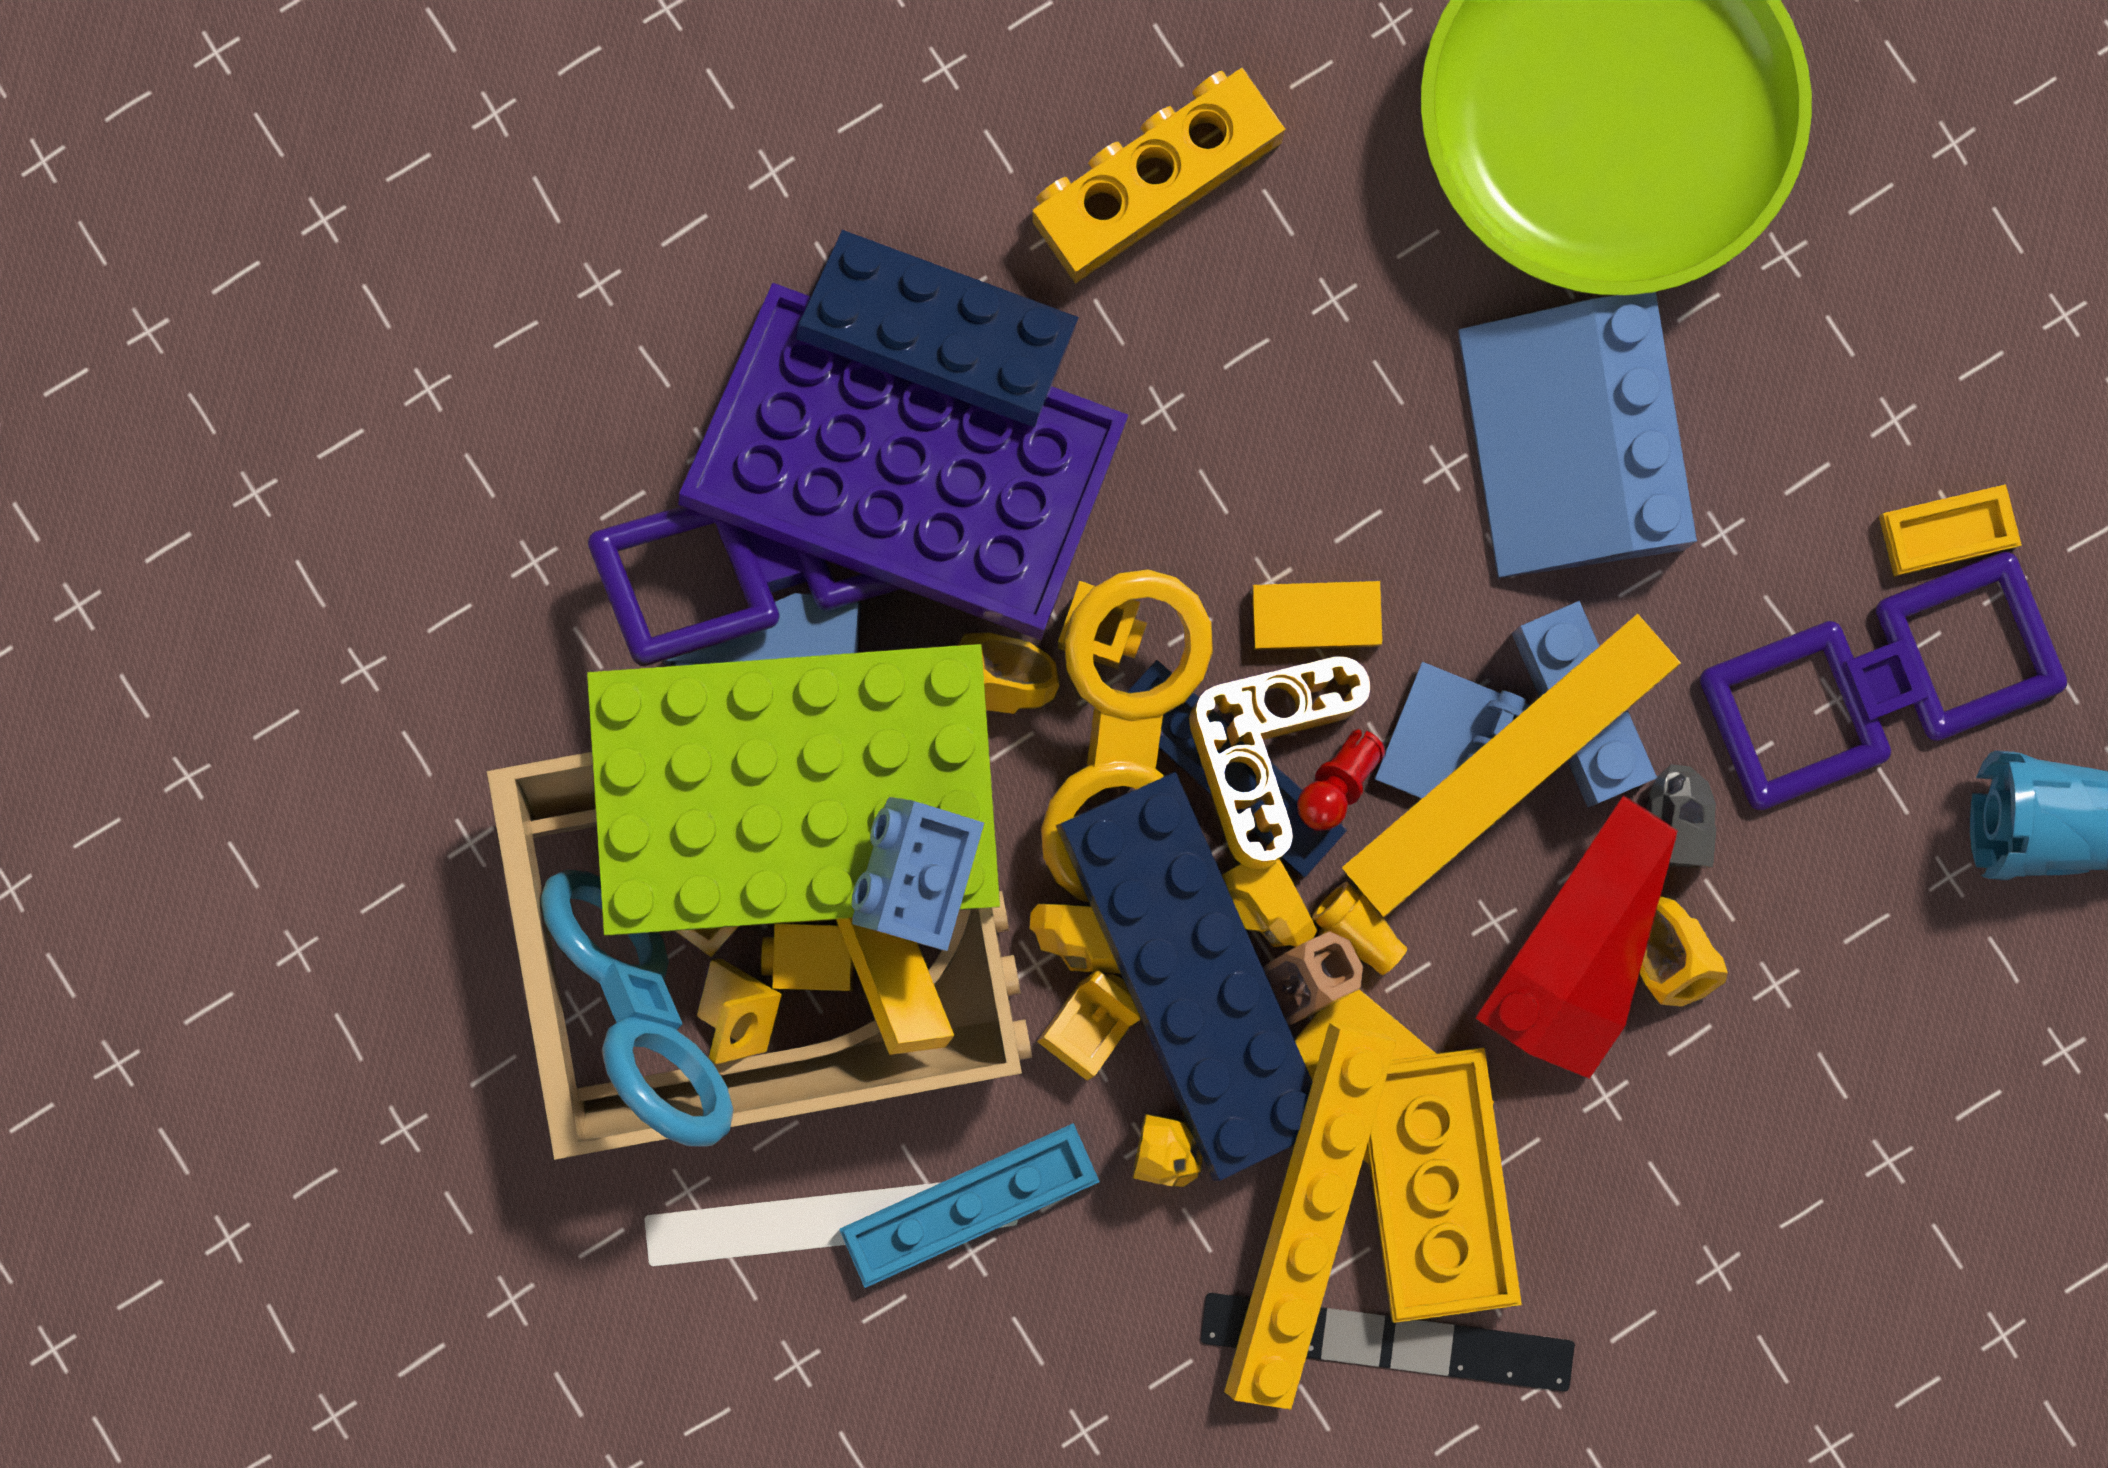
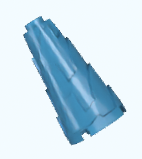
M1995 750L1988 754L1976 778L1992 779L1988 794L1972 793L1970 810V840L1974 862L1978 868H1987L1981 876L1988 879L2010 880L2016 876L2070 875L2087 873L2089 870H2108V771L2038 760L2014 751Z

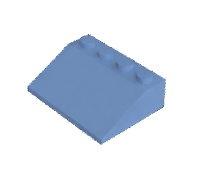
M1656 292L1590 299L1458 330L1498 579L1684 551L1697 542Z

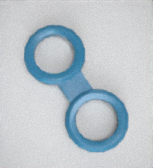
M570 869L563 870L550 877L545 882L540 898L544 922L558 947L579 969L600 983L616 1021V1024L609 1027L606 1032L602 1055L607 1075L619 1096L641 1121L662 1136L685 1146L707 1147L714 1145L729 1133L734 1109L728 1087L715 1065L695 1043L677 1031L682 1025V1021L664 982L669 959L662 936L659 932L628 934L636 947L639 965L627 964L611 957L596 946L583 932L573 915L570 899H580L602 909L600 877L588 871ZM633 1047L648 1048L660 1053L674 1063L691 1081L698 1093L703 1108V1116L686 1114L675 1109L660 1098L647 1084L636 1066Z

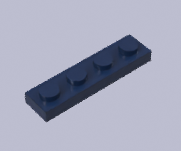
M1156 660L1127 693L1149 691L1165 682L1172 672ZM1193 692L1185 703L1163 715L1159 750L1212 796L1190 730V713L1192 707L1200 698ZM1212 710L1207 716L1209 722H1220L1227 738L1223 746L1217 750V753L1221 754L1233 747L1227 735V727L1230 724ZM1239 741V742H1238L1237 744H1235V745H1245V744H1244L1243 741ZM1270 761L1292 829L1290 847L1281 859L1304 879L1345 834L1347 829L1342 824L1326 831H1316L1306 826L1297 810V802L1302 789ZM1231 762L1225 766V780L1233 790L1241 793L1255 790L1257 781L1252 768L1241 762ZM1260 800L1246 809H1236L1237 813L1241 814L1250 808L1254 820V828L1251 832L1268 846L1274 839V836L1271 832H1261L1254 817L1255 812L1261 805H1264V802Z

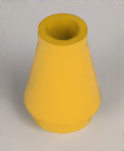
M1344 882L1335 888L1321 902L1312 916V919L1321 927L1319 935L1330 931L1350 940L1358 958L1372 966L1380 975L1389 972L1407 951V947L1396 937L1381 913L1360 889L1355 890L1348 882Z

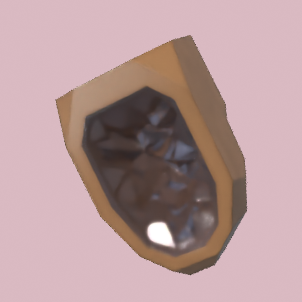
M1329 931L1282 954L1266 964L1263 970L1287 1024L1292 1025L1361 988L1363 966L1350 940Z

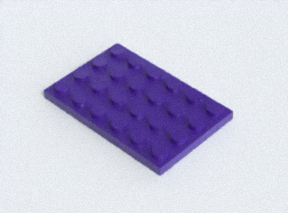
M772 282L680 490L678 505L1042 640L1122 436L1128 414L1052 387L1036 427L1018 422L796 339L799 322L811 296Z

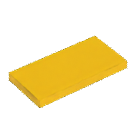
M1485 1048L1391 1060L1368 1140L1367 1151L1392 1322L1397 1323L1522 1305Z

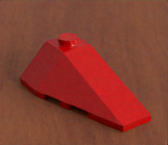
M1623 795L1482 1006L1476 1019L1528 1054L1590 1079L1626 1025L1678 830Z

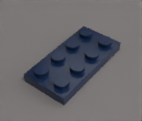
M842 230L799 322L796 339L1018 422L1036 427L1075 332L1079 317Z

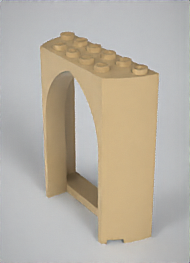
M592 752L487 771L554 1160L668 1139L636 1116L621 1099L612 1082L583 1088L576 1087L550 932L544 922L540 905L542 886L533 838L597 826ZM999 891L1000 907L959 910L948 951L942 950L929 970L954 1033V1037L945 1048L889 1055L877 1022L874 1020L851 1033L830 1041L740 1058L719 1064L713 1063L729 1090L734 1109L731 1127L1021 1074L1020 1060L1032 1058L1026 1020L1013 1021L1009 996L1021 994L1014 955L1001 957L997 933L1010 931L1002 891ZM681 1070L643 1076L647 1084L657 1095L675 1109L691 1116H703L700 1097L691 1081Z

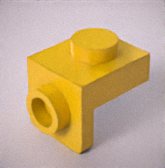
M1095 971L1080 981L1037 1041L1087 1081L1097 1074L1128 1028L1141 1019L1124 980L1113 974L1107 973L1104 975L1100 971Z

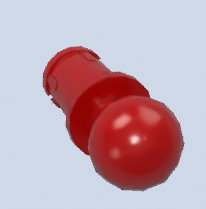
M1360 729L1354 730L1350 733L1337 755L1330 762L1321 764L1315 773V781L1303 788L1297 802L1298 814L1306 826L1316 831L1332 830L1342 823L1346 816L1348 805L1356 803L1363 794L1362 783L1385 756L1384 745L1377 736L1366 731L1361 741L1356 745L1362 737V732Z

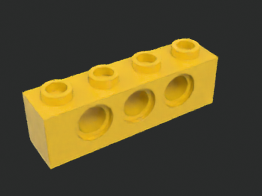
M1240 68L1228 77L1223 71L1208 77L1192 91L1193 96L1196 98L1177 112L1171 106L1158 111L1141 125L1142 136L1124 148L1119 141L1110 144L1089 160L1088 165L1091 167V170L1072 183L1067 177H1063L1049 185L1036 197L1040 205L1032 209L1033 224L1075 284L1282 144L1286 129L1243 68ZM1211 123L1221 130L1224 141L1215 148L1204 149L1193 143L1189 132L1198 124ZM1159 158L1170 166L1172 176L1164 183L1149 184L1141 179L1137 172V167L1146 159ZM1098 193H1106L1116 198L1121 208L1114 217L1107 220H1099L1090 216L1084 205L1091 196Z

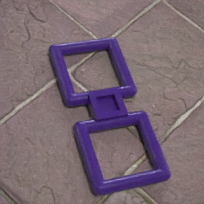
M683 506L595 531L588 539V548L632 660L640 666L652 665L773 628L779 622L780 614L771 592L807 582L816 605L825 611L902 589L865 574L835 582L826 560ZM715 523L749 608L651 637L618 551Z
M2002 552L1882 599L1876 606V615L1889 645L1856 658L1853 657L1841 626L1834 621H1826L1705 669L1700 676V684L1750 806L1756 810H1766L1886 762L1891 756V747L1878 717L1913 704L1926 736L1931 740L1940 741L2063 692L2067 686V677L2017 557L2013 553ZM1999 581L2037 675L1944 712L1906 617ZM1823 650L1861 745L1767 781L1730 686Z

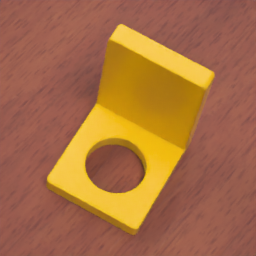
M723 959L710 962L697 1013L699 1019L716 1028L708 1057L715 1064L767 1052L782 995ZM730 1037L737 1042L731 1044Z

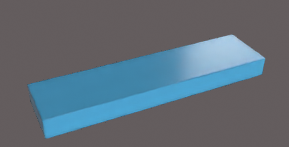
M1072 1123L846 1225L839 1230L862 1283L866 1288L1100 1181L1076 1127Z

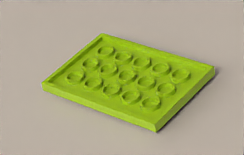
M981 644L587 672L605 936L853 918L855 911L852 907L853 890L858 878L866 872L873 850L870 838L871 828L876 815L881 809L885 808L889 797L916 801L984 822L959 910L1000 907Z

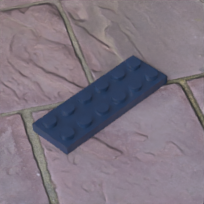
M1176 772L1163 776L1055 825L1212 1180L1221 1181L1295 1145L1313 1081Z

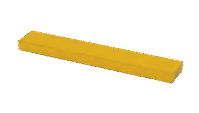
M1639 614L1635 615L1346 863L1342 869L1383 917L1387 916L1682 663Z

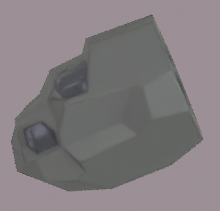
M1671 764L1655 779L1647 801L1646 810L1678 830L1669 866L1711 868L1714 864L1716 839V802L1709 782L1690 766Z

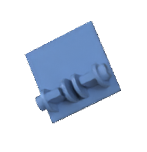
M1422 662L1375 780L1422 799L1531 705L1526 704V700L1516 694L1503 690L1501 693Z

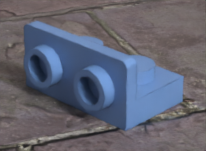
M889 797L885 808L881 809L876 815L871 828L870 838L873 850L867 870L858 878L853 890L852 907L855 911L852 923L860 927L948 951L984 822L916 801Z

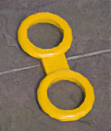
M1148 569L1118 573L1093 587L1073 611L1064 639L1066 670L1079 695L1094 707L1087 759L1088 766L1069 776L1050 799L1041 826L1043 858L1056 883L1078 900L1089 902L1055 825L1073 818L1089 797L1105 788L1127 786L1137 789L1164 776L1156 769L1163 715L1185 703L1204 680L1213 653L1211 621L1199 596L1178 578ZM1150 597L1168 603L1176 610L1184 626L1185 648L1179 666L1165 682L1149 691L1126 693L1111 689L1101 680L1093 662L1092 644L1099 624L1113 608L1131 599Z

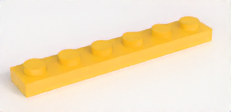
M1329 1023L1224 1392L1234 1401L1292 1409L1397 1041L1386 1034Z

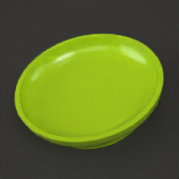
M1450 0L1441 14L1432 35L1425 59L1421 85V115L1430 161L1439 183L1453 209L1469 230L1487 248L1525 274L1550 285L1575 292L1596 295H1635L1677 287L1707 275L1725 265L1745 250L1767 228L1792 191L1803 164L1812 119V91L1809 68L1802 42L1781 0Z

